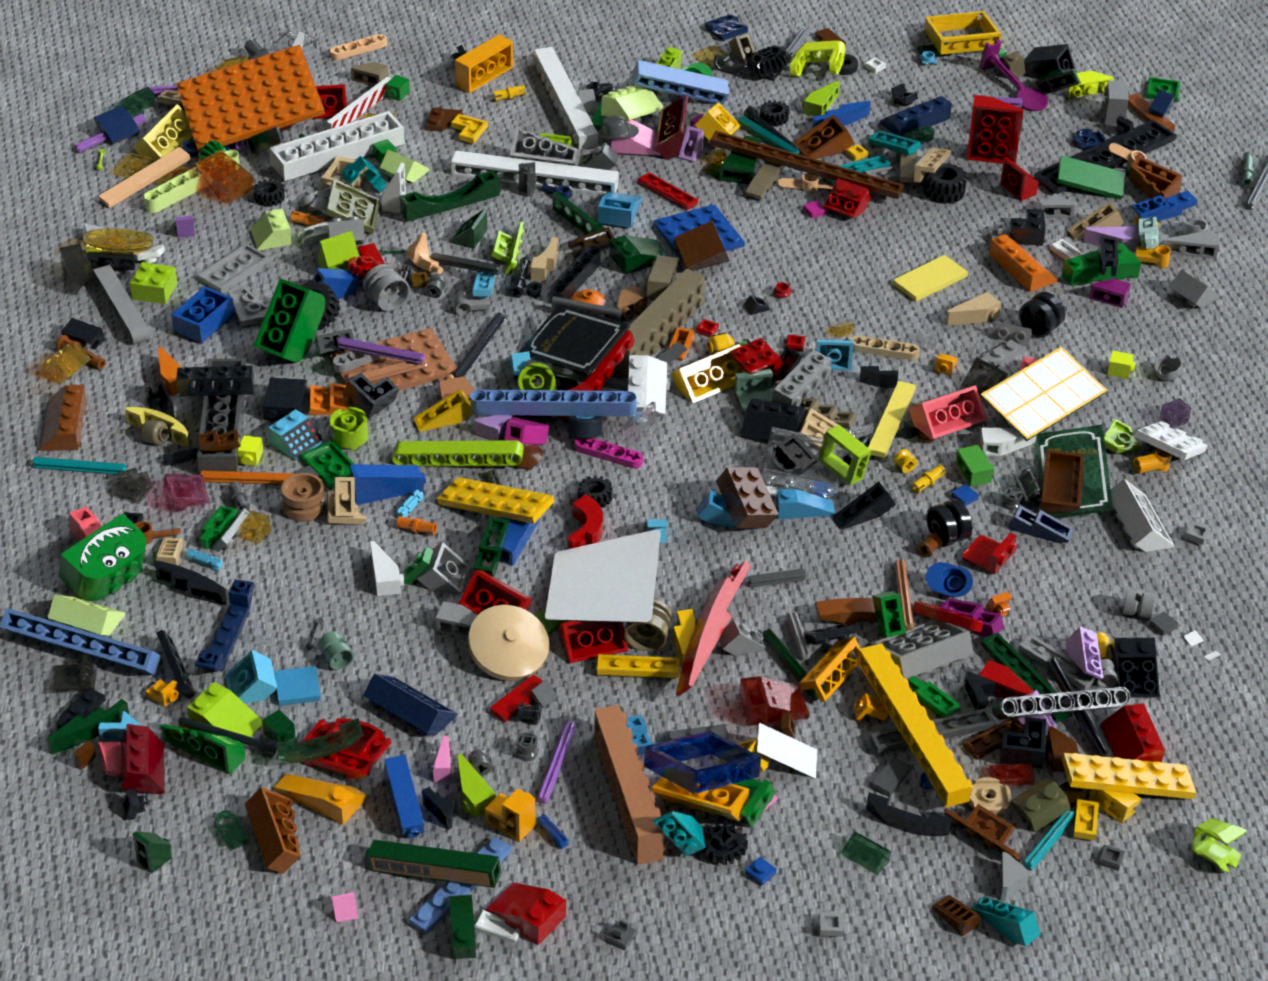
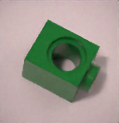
M388 139L373 144L374 158L380 164H382L387 150L397 153V148Z

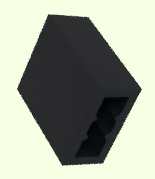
M270 377L262 405L264 420H280L295 409L303 414L308 394L307 380Z

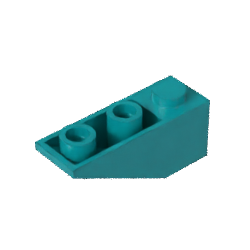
M672 811L653 820V823L686 856L705 848L703 828L692 816Z
M987 896L981 898L971 907L983 920L1011 942L1027 946L1041 935L1033 911Z

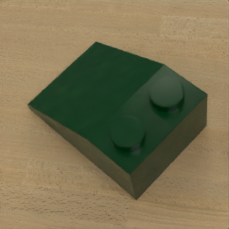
M629 235L610 239L609 256L625 274L651 267L658 255L670 257L655 239Z

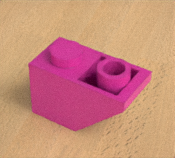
M513 417L507 421L504 440H515L522 444H546L549 425Z

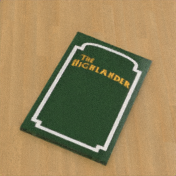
M1103 424L1037 434L1036 451L1041 491L1046 450L1084 454L1080 510L1068 513L1047 514L1054 518L1113 511Z

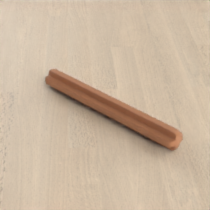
M901 559L895 561V571L905 631L912 630L914 624L906 564Z

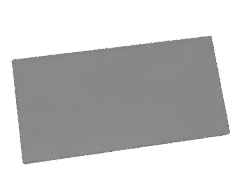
M245 243L197 274L196 280L215 291L223 293L269 263L271 257Z

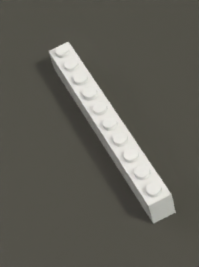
M553 47L535 49L534 56H532L533 65H536L537 73L541 74L542 83L545 82L546 91L550 92V98L554 100V105L556 109L558 108L560 118L563 117L564 126L568 127V133L572 135L573 143L577 145L579 150L598 146V133Z
M456 151L451 161L452 175L474 178L477 174L493 170L500 181L519 184V164L535 162L536 186L542 187L543 184L552 187L560 185L569 186L572 191L602 195L616 192L618 187V171Z

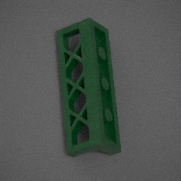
M557 191L552 193L553 210L584 234L604 229L602 225Z

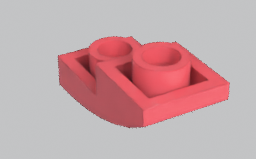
M120 741L98 742V751L102 757V768L106 775L120 776Z

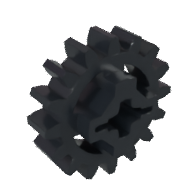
M724 821L723 825L715 822L714 828L708 825L707 831L703 830L705 848L701 852L706 853L707 859L712 857L713 863L720 860L722 865L725 864V861L733 864V859L740 861L741 855H746V849H748L747 834L742 833L743 828L741 827L736 829L735 823L727 826L726 821Z

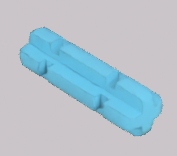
M415 490L396 510V516L406 517L418 505V502L424 498L423 492Z
M192 548L188 549L185 554L187 560H195V563L206 567L211 566L215 570H219L222 567L221 559L216 557L213 559V556L200 551L197 553V550Z

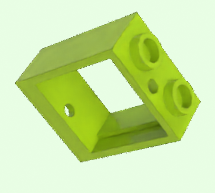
M838 425L825 432L818 460L851 486L863 479L872 451ZM836 444L852 456L850 466L833 453Z

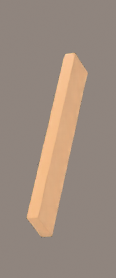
M179 147L100 194L99 200L111 208L191 159L190 155Z

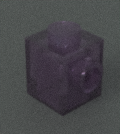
M1181 398L1162 405L1160 419L1169 424L1170 428L1185 425L1189 422L1192 408Z

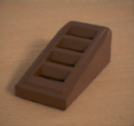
M947 895L932 905V908L961 936L979 926L980 916L951 895ZM946 903H950L946 908L942 907Z

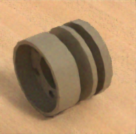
M654 599L652 619L650 621L627 622L625 628L627 643L640 651L655 652L662 649L667 641L672 617L670 608L664 602Z

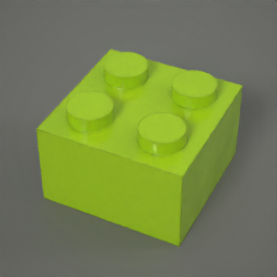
M142 262L130 282L132 299L166 304L177 285L176 267Z

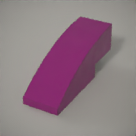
M947 598L940 606V608L983 621L981 632L973 631L979 635L989 637L997 632L1000 633L1004 628L1002 615L984 611L982 604Z

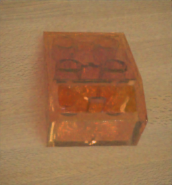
M222 150L195 163L196 168L215 195L226 204L253 191V175Z

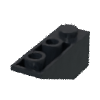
M277 126L248 138L247 141L251 153L254 155L268 151L270 147L283 143L284 137L282 131Z

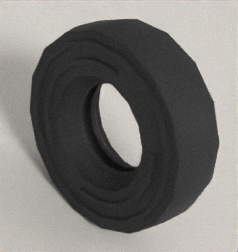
M845 54L843 63L849 65H842L839 71L840 75H850L858 69V59L850 54Z

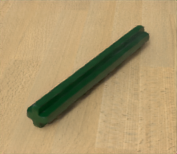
M771 629L764 630L762 632L763 639L798 682H800L808 673ZM814 688L806 689L813 700L817 701L819 699Z

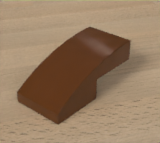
M237 429L220 435L217 430L198 435L200 450L224 451L241 447L240 435Z

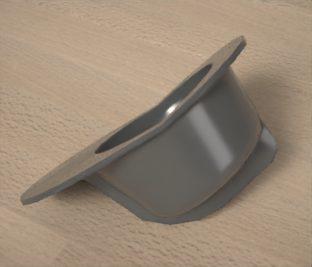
M618 115L604 118L603 127L599 131L600 136L607 139L632 138L639 133L637 126L627 123L624 118Z

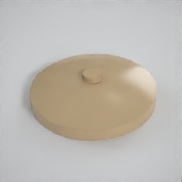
M497 605L482 611L474 619L468 632L467 644L473 661L485 673L501 680L517 681L533 675L543 666L549 652V638L543 624L532 613L512 605Z

